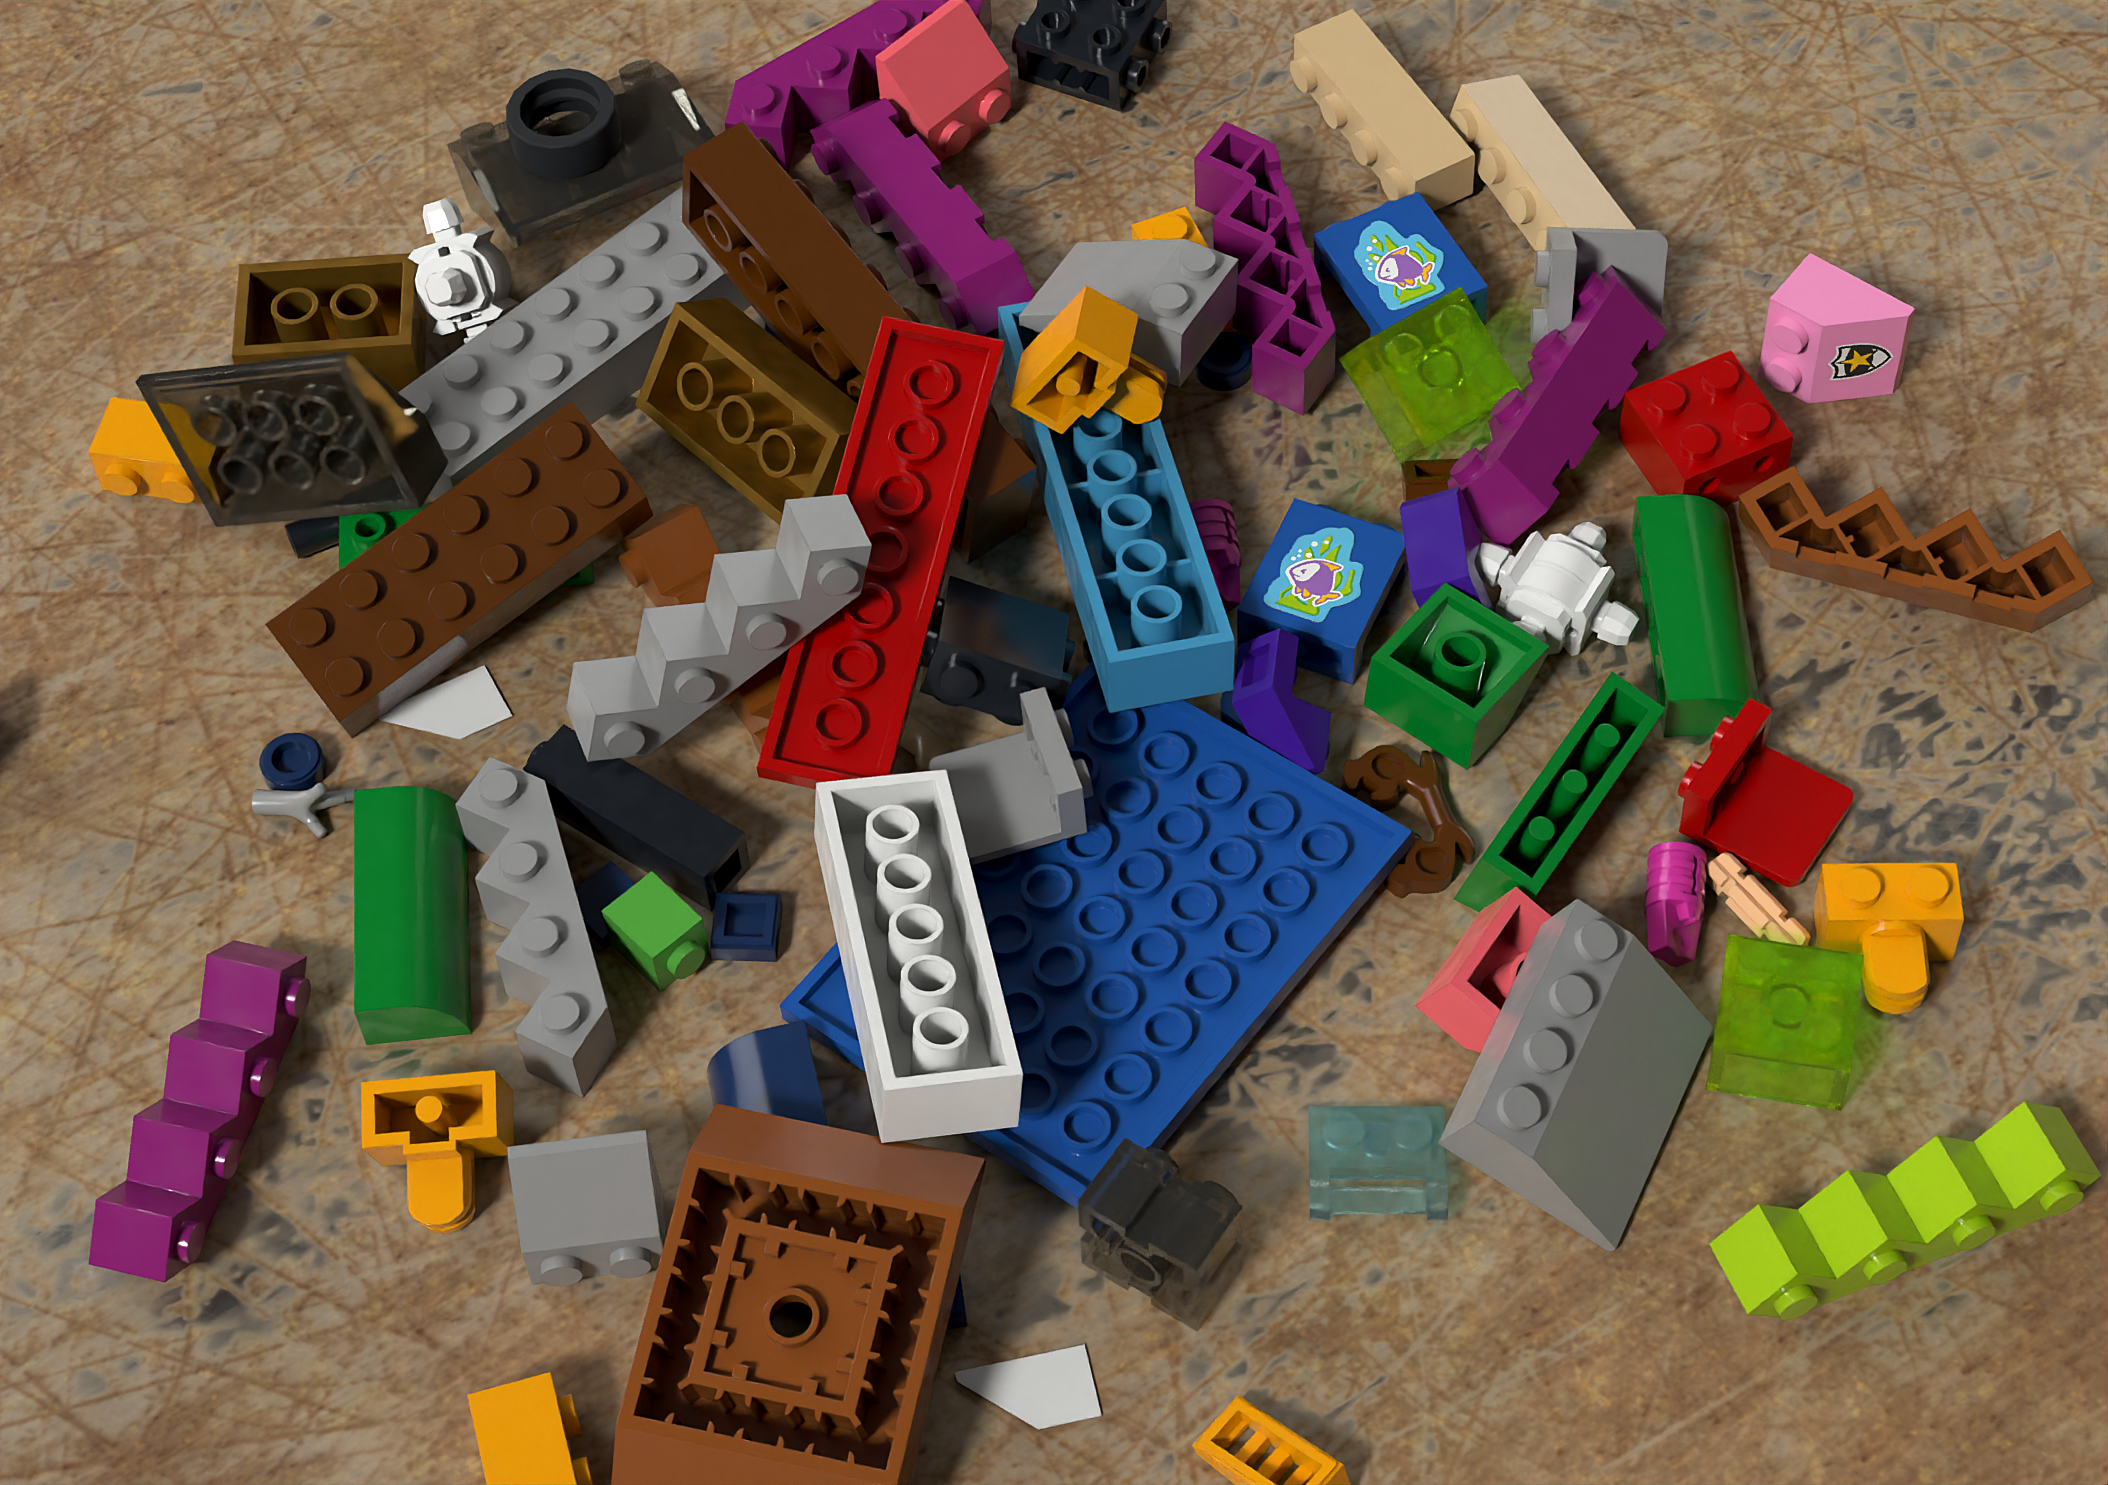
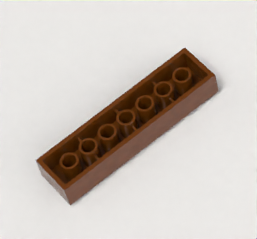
M743 121L683 155L682 223L782 343L858 404L882 316L921 323L919 318L910 308H901L889 294L886 282L877 268L872 264L865 265L852 250L849 238L843 228L835 221L830 223L816 208L814 198L808 187L801 180H793L781 167L777 153L772 145L763 137L757 138ZM992 404L990 405L953 545L954 549L967 564L1026 528L1037 469L1036 461L1030 448L1021 439H1013L999 423L998 415Z

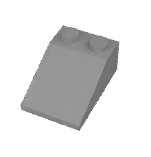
M1187 239L1077 242L1019 315V325L1041 333L1087 285L1139 314L1131 352L1166 371L1167 383L1180 387L1236 312L1239 259Z

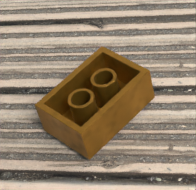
M411 253L239 264L231 356L246 401L401 391L422 376L425 366L427 311L417 296L415 277L419 264L408 259Z

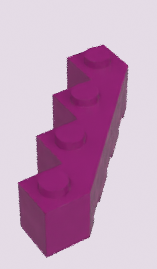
M879 0L735 81L724 123L725 130L743 121L757 138L763 137L772 145L777 153L781 167L788 174L798 133L811 134V129L860 106L863 96L880 97L875 56L949 0ZM966 0L989 36L992 25L990 0Z
M887 98L868 101L811 129L810 132L815 141L811 146V150L819 169L824 175H830L834 183L851 180L857 193L853 195V203L860 219L866 226H872L875 233H894L899 244L895 247L897 260L904 273L909 278H914L917 285H937L942 296L938 301V306L944 321L951 330L982 336L998 328V307L1030 302L1033 299L1035 293L1016 251L1004 237L995 241L989 238L983 226V223H985L984 213L960 185L951 189L947 188L939 173L942 171L941 162L917 134L908 138L904 137L895 123L899 121L898 112Z
M1225 121L1194 158L1195 206L1216 215L1213 219L1214 250L1239 259L1236 312L1233 315V329L1257 339L1252 345V392L1304 416L1335 376V325L1330 311L1327 312L1321 294V283L1310 249L1306 248L1300 230V218L1290 188L1286 187L1281 172V160L1275 143Z
M1612 265L1601 275L1598 272L1589 274L1574 288L1572 323L1562 332L1555 329L1546 334L1531 352L1533 358L1528 362L1533 381L1522 391L1518 388L1510 390L1494 405L1491 411L1493 417L1488 420L1493 440L1481 451L1473 448L1466 452L1450 471L1452 477L1447 481L1448 488L1460 487L1477 527L1495 544L1508 547L1550 509L1560 493L1552 485L1553 481L1567 468L1571 470L1579 465L1600 433L1592 424L1593 421L1606 409L1610 410L1618 406L1624 397V392L1628 391L1639 374L1631 365L1632 362L1644 349L1650 351L1656 348L1667 332L1660 315Z
M236 940L207 954L199 1018L170 1035L163 1099L133 1117L126 1181L96 1199L89 1265L165 1283L197 1260L201 1253L206 1233L229 1180L237 1170L242 1150L265 1097L272 1089L276 1072L294 1030L307 1008L311 993L310 981L305 978L307 956Z

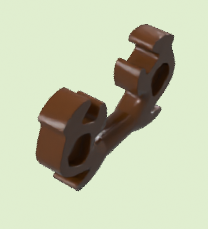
M1380 745L1366 752L1359 759L1346 760L1342 773V791L1356 798L1360 790L1367 791L1371 794L1369 806L1381 813L1396 807L1399 794L1408 793L1419 800L1434 832L1432 842H1426L1422 840L1419 834L1413 833V846L1402 858L1405 863L1397 864L1384 879L1383 883L1393 895L1401 899L1411 893H1439L1448 888L1452 882L1455 868V852L1462 856L1467 865H1471L1474 862L1476 847L1470 833L1457 822L1442 790L1440 768L1432 754L1428 750H1423L1421 752L1420 765L1418 766L1400 749L1391 745Z

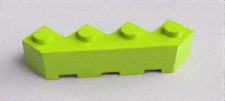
M2024 1101L1974 1141L1940 1135L1934 1136L1887 1175L1847 1169L1799 1209L1758 1204L1709 1243L1748 1315L1776 1317L1787 1321L1798 1318L1813 1308L1869 1286L1887 1283L1902 1273L1958 1251L1974 1249L1989 1239L2042 1218L2063 1214L2078 1205L2084 1197L2082 1191L2102 1175L2060 1108Z

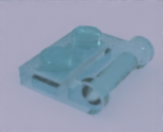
M1308 1106L1309 1221H1330V1214H1426V1221H1448L1446 1148L1438 1144L1445 1129V1106ZM1330 1179L1425 1180V1187L1330 1186Z

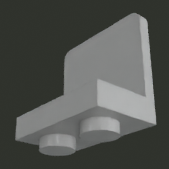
M1547 227L1545 251L1537 250L1535 255L1534 285L1535 287H1542L1541 308H1532L1530 343L1537 344L1549 332L1555 329L1562 332L1572 323L1574 288L1589 274L1598 272L1601 275L1611 265L1662 317L1668 250L1666 236L1658 230Z
M1045 687L1020 694L1024 732L933 758L929 763V771L944 769L947 771L970 865L1087 833L1084 799L1093 796L1091 779L1083 759L1072 761L1068 747L1074 746V738L1069 719L1064 709L1053 710Z

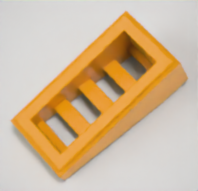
M1239 1395L1235 1397L1192 1445L1198 1456L1234 1485H1276L1294 1463L1299 1467L1283 1485H1351L1345 1467L1341 1462ZM1249 1427L1255 1431L1254 1435L1235 1456L1227 1452ZM1271 1445L1276 1448L1256 1471L1251 1468Z

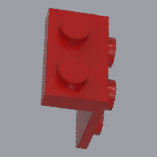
M1749 698L1735 719L1727 715L1721 721L1710 743V750L1712 752L1704 764L1694 761L1686 771L1678 788V796L1684 798L1679 832L1720 854L1723 852L1733 854L1747 868L1782 886L1795 887L1800 884L1850 810L1853 802V792L1849 787L1766 746L1773 709Z

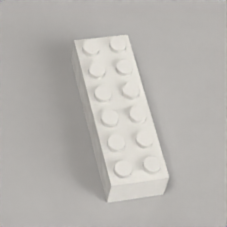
M946 769L816 783L814 837L881 1143L1018 1127L1023 1072Z

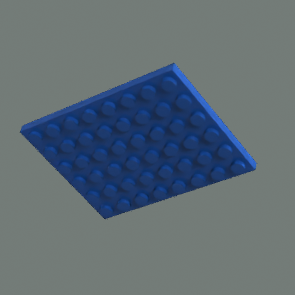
M1092 660L1071 683L1062 707L1069 719L1074 738V746L1068 747L1072 761L1084 760L1093 788V796L1084 799L1087 833L970 865L1023 1072L1018 1127L961 1134L1089 1217L1100 1222L1413 846V831L1185 700L1109 713ZM836 942L779 1006L783 1020L788 1023L805 1020L808 1036L866 1072L839 947Z

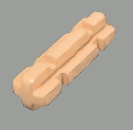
M1723 852L1716 859L1711 860L1707 864V868H1705L1706 883L1718 896L1727 895L1729 897L1725 903L1760 939L1768 938L1770 940L1766 946L1781 961L1791 962L1808 948L1809 932L1795 918L1792 917L1787 920L1784 917L1788 913L1786 908L1755 876H1745L1743 874L1747 868L1733 854Z

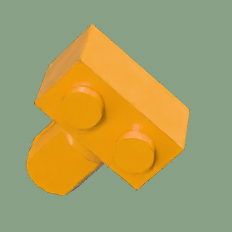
M1086 285L1021 353L1010 406L1060 434H1063L1081 414L1090 419L1102 406L1134 424L1146 423L1158 417L1162 410L1164 393L1167 387V373L1131 352L1139 314Z
M1957 863L1822 864L1813 903L1819 962H1860L1864 993L1872 1007L1882 1012L1902 1014L1919 1007L1927 993L1930 982L1928 961H1953L1962 929L1964 916Z
M496 1070L361 1082L362 1149L381 1166L407 1164L408 1211L423 1227L434 1233L449 1234L459 1231L469 1224L475 1212L474 1158L508 1155L507 1147L514 1146L513 1089Z

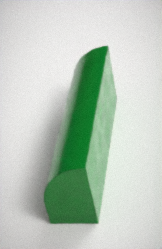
M1696 495L1638 496L1635 500L1631 536L1657 700L1659 704L1666 708L1660 716L1663 737L1714 734L1721 721L1727 715L1734 719L1749 698L1761 703L1729 517L1720 505L1712 500Z
M1611 672L1479 859L1453 899L1480 912L1517 887L1533 900L1666 708L1614 672Z
M392 786L354 791V1013L366 1045L472 1034L468 845L455 805L457 801L449 795L433 789L417 786Z

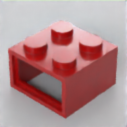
M1731 350L1624 392L1618 439L1657 495H1696L1712 500L1721 507L1739 501V495L1788 469L1794 436Z

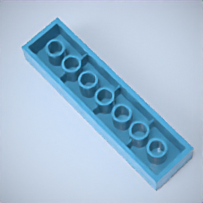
M1029 302L998 307L999 340H1004L1005 348L1001 365L1011 397L1021 353L1040 334L1037 331L1019 325V315ZM1102 406L1090 419L1081 414L1063 434H1060L1016 410L1026 445L1030 448L1036 461L1037 469L1035 475L1109 713L1233 690L1235 638L1159 416L1150 422L1134 424Z

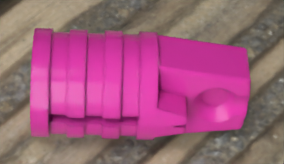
M1202 499L1190 503L1189 506L1225 612L1227 613L1241 602L1240 567L1242 561L1234 522V511L1232 506L1226 501Z
M1686 842L1660 843L1649 850L1647 859L1644 914L1647 919L1648 951L1652 956L1665 961L1668 965L1679 967L1695 959L1705 910L1707 854L1700 847Z

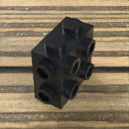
M1038 0L1036 9L1029 20L1020 22L1013 36L1012 51L1017 54L1018 78L1120 112L1132 92L1138 93L1144 86L1149 65L1156 53L1163 54L1168 47L1172 35V23L1167 21V1Z
M950 575L942 598L939 597L933 624L926 637L921 665L924 668L919 692L933 696L945 705L954 707L965 706L993 715L999 721L1012 726L1023 725L1021 693L1045 687L1052 708L1056 710L1062 709L1072 678V674L1067 673L1075 649V641L1067 639L1069 614Z

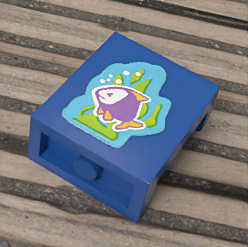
M1419 192L1398 200L1387 201L1376 209L1346 221L1333 223L1326 229L1314 233V264L1318 276L1323 279L1333 275L1370 327V353L1381 368L1486 324L1488 285Z
M1294 498L1237 608V646L1280 628L1299 637L1296 665L1298 667L1354 685L1363 666V644L1395 579L1404 580L1408 572L1403 533L1385 524H1373L1342 514L1327 505H1315Z

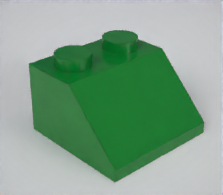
M1444 583L1371 657L1364 706L1468 770L1506 729L1547 657L1550 646L1449 584Z

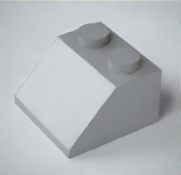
M646 1130L507 1147L521 1253L532 1284L545 1283L550 1286H568L586 1277L613 1274L622 1278H634L645 1275L651 1269H658L666 1239L664 1195Z

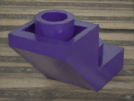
M1454 487L1402 502L1400 515L1411 591L1418 607L1420 608L1444 583H1447L1496 613L1474 565L1483 538L1460 487Z
M1279 628L1239 644L1232 705L1249 737L1314 775L1325 772V764L1330 750L1328 738L1331 712L1292 696L1293 685L1297 677L1296 658L1299 637Z

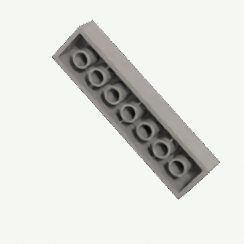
M683 186L373 410L386 456L435 499H438L569 402L573 401L592 425L639 390L644 383L676 302L725 297L742 312L750 307L751 304L682 223Z

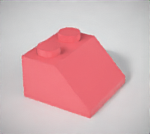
M966 0L947 1L875 56L880 99L887 98L897 110L899 121L895 123L899 131L905 138L917 134L941 163L949 156L958 154L972 138L990 124L999 122L1006 115L1007 111L1012 108L1009 67Z
M1513 888L1478 913L1414 1006L1465 1049L1481 1053L1541 924L1552 916L1519 888Z

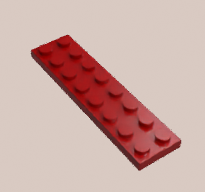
M882 316L833 495L847 494L872 545L862 591L858 597L790 647L756 767L758 777L816 789V783L893 774L922 665L926 637L933 624L1005 353L1004 340Z

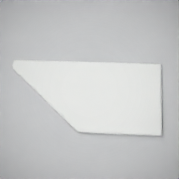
M483 665L402 701L380 717L379 720L460 740L512 717V714L486 667Z
M1085 1344L955 1372L958 1383L1038 1430L1102 1416Z

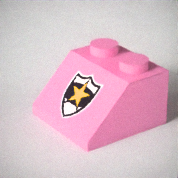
M1810 253L1770 297L1758 377L1768 381L1775 389L1790 393L1808 404L1893 394L1900 385L1915 308Z

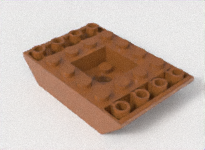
M716 1103L687 1156L616 1424L611 1485H909L983 1179L986 1159L902 1141L881 1143L878 1136ZM789 1302H801L812 1310V1321L809 1328L800 1336L793 1338L777 1334L774 1331L773 1320L778 1309Z

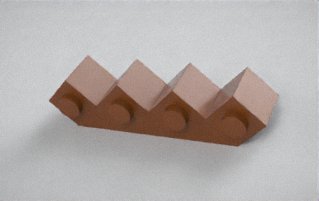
M1794 465L1739 495V518L1768 566L1772 569L2029 633L2037 631L2086 604L2092 590V579L2060 530L2003 561L1971 508L1914 539L1882 486L1827 517Z
M681 503L645 522L619 541L624 550V553L619 555V561L625 575L635 588L642 586L644 592L656 607L705 602L714 554H721L698 505ZM789 649L719 701L723 706L730 705L752 735L754 745L759 754L762 749Z

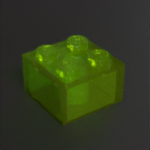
M1461 286L1365 340L1339 359L1400 463L1489 412L1510 390L1518 388L1522 391Z
M1728 934L1720 975L1705 1090L1841 1111L1851 1073L1864 955Z

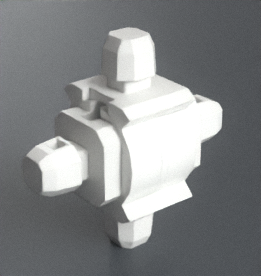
M448 197L424 205L423 219L427 234L433 233L435 243L414 249L408 259L419 264L415 277L417 296L424 309L438 320L433 332L445 335L465 328L468 337L464 338L463 341L466 344L492 325L493 319L507 314L517 307L519 302L508 297L512 284L511 269L503 252L490 242L495 230L482 227L463 234L460 224L465 221L458 205Z
M1583 522L1575 526L1568 536L1561 533L1551 534L1547 541L1536 531L1529 535L1516 557L1512 555L1511 549L1495 543H1481L1474 561L1481 580L1490 586L1495 587L1499 584L1502 587L1500 599L1496 604V614L1550 646L1548 654L1559 653L1562 647H1565L1571 656L1579 654L1593 631L1598 633L1597 638L1614 645L1627 646L1638 629L1640 618L1635 611L1617 600L1613 604L1607 600L1615 573L1611 566L1606 567L1607 561L1602 556L1606 544V532L1603 528L1591 522Z

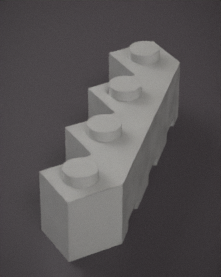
M847 494L785 500L775 549L714 554L704 603L645 608L643 610L635 656L574 662L566 710L587 762L649 755L861 594L872 545Z
M490 756L455 805L468 847L490 856L475 877L486 918L511 930L495 953L506 994L532 1006L516 1029L515 1034L527 1072L583 1098L618 1047L607 1002L545 780Z

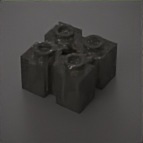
M1124 1138L1078 1199L1079 1226L1086 1230L1080 1239L1082 1264L1127 1291L1131 1286L1150 1297L1151 1305L1197 1332L1242 1270L1243 1245L1237 1242V1239L1243 1233V1206L1238 1204L1237 1199L1228 1189L1216 1182L1205 1181L1202 1183L1195 1179L1190 1184L1178 1177L1177 1175L1180 1173L1179 1166L1162 1150L1152 1146L1144 1149L1129 1139Z

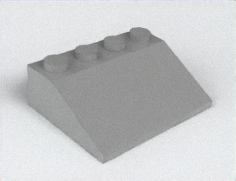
M1576 899L1541 924L1438 1144L1608 1252H1611L1618 1246L1713 1026L1632 933L1581 900Z

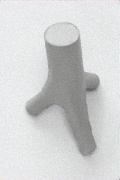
M317 783L314 787L304 791L256 789L252 796V810L258 815L297 818L305 823L317 838H323L328 831L320 822L315 812L354 800V791L357 789L352 787L344 790L327 791V786L324 783Z

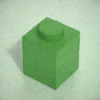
M652 871L602 910L611 946L660 992L677 979H685L692 975L710 953L703 918Z

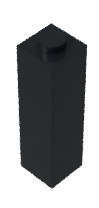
M565 724L548 741L539 743L533 749L526 765L523 767L525 772L545 780L556 818L648 874L652 871L666 885L711 912L715 907L716 893H729L751 867L744 831L622 758L587 762L575 730Z

